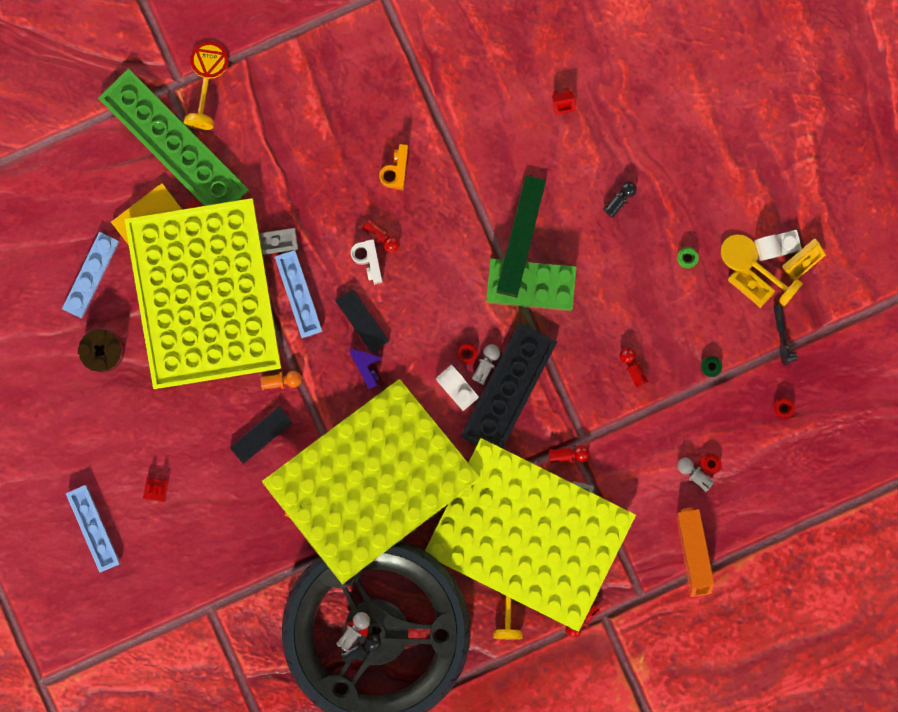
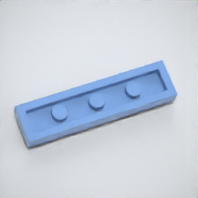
M101 232L98 233L63 305V310L83 319L120 243L119 241Z
M293 250L276 256L275 260L301 337L305 338L323 332L296 251Z
M84 485L66 493L99 572L101 573L121 564L88 486Z

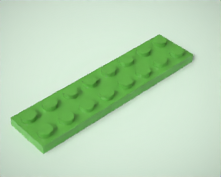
M129 68L98 98L204 206L239 201L249 192V189Z

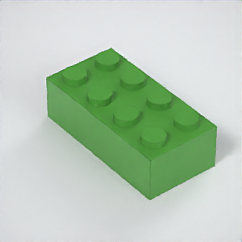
M490 259L486 303L564 311L573 310L576 267L526 262L518 297L515 298L496 293L504 260Z

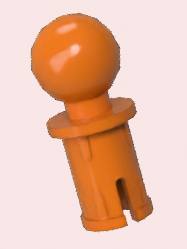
M290 371L286 376H283L282 372L279 375L261 376L262 390L278 387L284 389L285 384L295 388L302 382V376L297 371Z

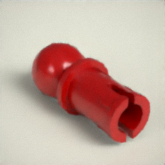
M372 219L363 227L362 230L371 235L377 241V244L383 243V248L387 252L394 253L399 249V240L394 236L388 237V230L382 229Z
M632 348L622 349L619 355L620 360L628 365V368L625 370L629 372L635 387L637 388L647 383L648 380L640 366L641 362H635L636 352Z
M579 445L574 450H571L570 446L564 449H549L550 463L563 461L572 463L573 458L578 462H584L590 456L589 449L584 445Z
M592 604L579 632L568 626L565 627L567 636L571 638L580 636L582 627L588 628L591 620L601 611Z

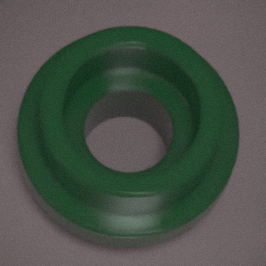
M708 356L701 362V371L707 377H716L722 371V362L715 356ZM711 362L716 366L713 371L708 368V364Z

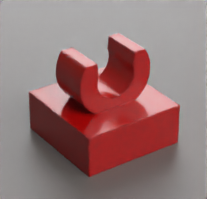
M565 88V93L557 94L556 90L553 91L552 104L554 115L576 111L573 91L569 92L568 88Z
M147 477L143 499L165 502L169 481Z

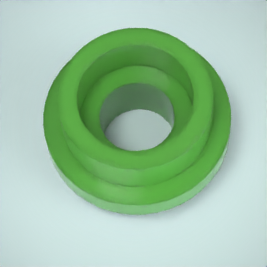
M691 247L681 249L677 255L679 265L686 269L694 267L699 260L697 251ZM685 254H689L691 256L690 262H686L684 260Z

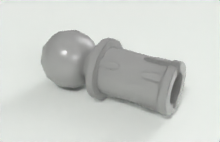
M493 344L485 347L483 352L485 358L484 360L479 359L480 363L474 376L471 378L483 385L491 368H494V365L491 364L492 361L497 360L500 356L499 348Z
M681 458L678 461L677 468L679 472L689 474L690 478L688 480L692 479L705 492L714 484L715 481L700 470L701 467L694 468V463L691 459Z
M359 612L354 616V625H347L348 629L336 643L346 652L349 651V648L358 636H362L359 631L366 629L370 624V618L364 612Z

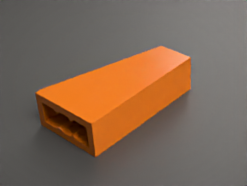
M685 508L677 514V523L690 597L711 594L714 588V580L699 509Z

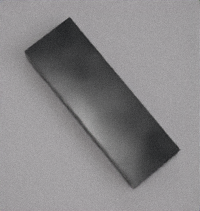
M353 289L335 300L371 353H374L390 342Z
M278 406L234 443L230 449L245 464L293 422L281 407Z

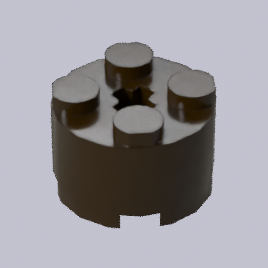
M103 329L91 330L79 342V358L83 365L91 371L110 372L119 367L123 361L124 344L120 337L111 331ZM105 346V355H98V348Z

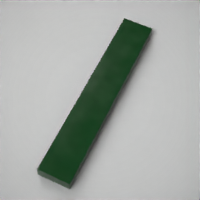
M525 175L496 291L498 294L518 297L546 184L544 179Z

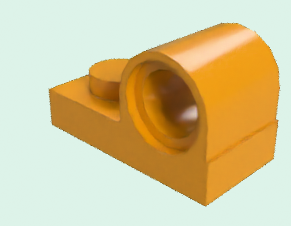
M399 144V150L395 149L393 162H397V166L388 165L381 169L379 177L382 185L385 187L404 190L408 145ZM391 171L395 173V180L392 182L385 181L384 174Z

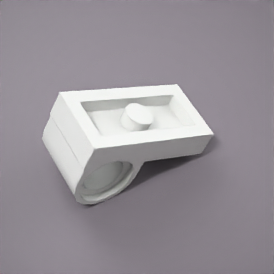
M797 230L763 237L754 241L758 250L759 261L802 250Z
M374 240L355 244L351 249L353 261L359 265L370 263V267L366 268L369 281L373 280L374 285L383 283ZM360 248L367 251V256L364 259H357L355 256L356 251Z
M452 365L435 378L462 411L479 398Z

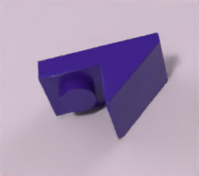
M354 349L350 350L349 352L368 388L376 387L375 381L379 379L374 369L369 370L368 366L381 360L382 357Z

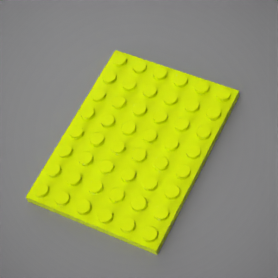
M253 198L124 219L153 389L281 369Z
M398 379L265 478L262 483L343 585L479 481L480 477L403 382Z
M481 438L468 463L480 477V480L448 503L425 551L435 557L440 563L579 632L636 515Z

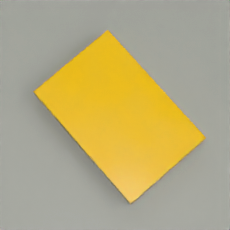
M161 183L111 221V223L129 245L124 219L183 209L163 183Z

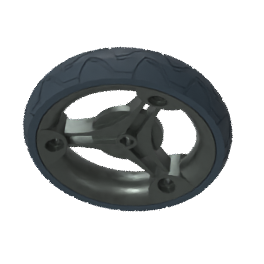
M403 541L397 542L343 585L319 556L303 571L293 586L286 602L282 620L283 651L291 675L307 698L324 712H428L440 703L456 684L463 671L470 648L471 628L469 612L465 598L454 577L428 552ZM387 570L403 575L413 581L423 590L432 603L436 613L433 623L421 624L407 621L402 611L394 604L385 600L372 599L359 580L362 571ZM353 583H356L365 600L359 605H356L347 588ZM332 588H342L351 608V612L345 621L344 633L346 632L347 622H352L354 616L359 612L366 613L370 618L367 636L371 635L372 627H377V629L379 627L382 630L380 632V648L377 651L368 650L366 651V657L363 655L357 658L363 664L353 680L344 675L351 662L349 664L345 663L340 673L329 674L322 664L315 647L314 623L316 614L322 600ZM440 628L447 631V637L443 640L437 639L435 636L436 630ZM409 629H430V638H408ZM358 636L352 646L357 644L358 640L361 644L364 643L367 636ZM432 644L435 650L433 659L425 672L412 684L388 694L372 695L359 692L355 683L369 665H381L391 662L402 653L406 645ZM344 682L348 690L340 693L336 689V684Z

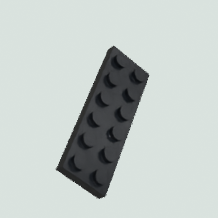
M519 322L460 437L475 445H478L482 438L503 449L557 341Z

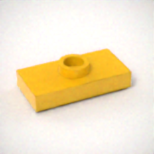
M813 239L782 267L789 279L794 282L826 256L820 243Z
M750 269L745 271L736 270L728 278L732 285L760 308L775 293L772 287Z

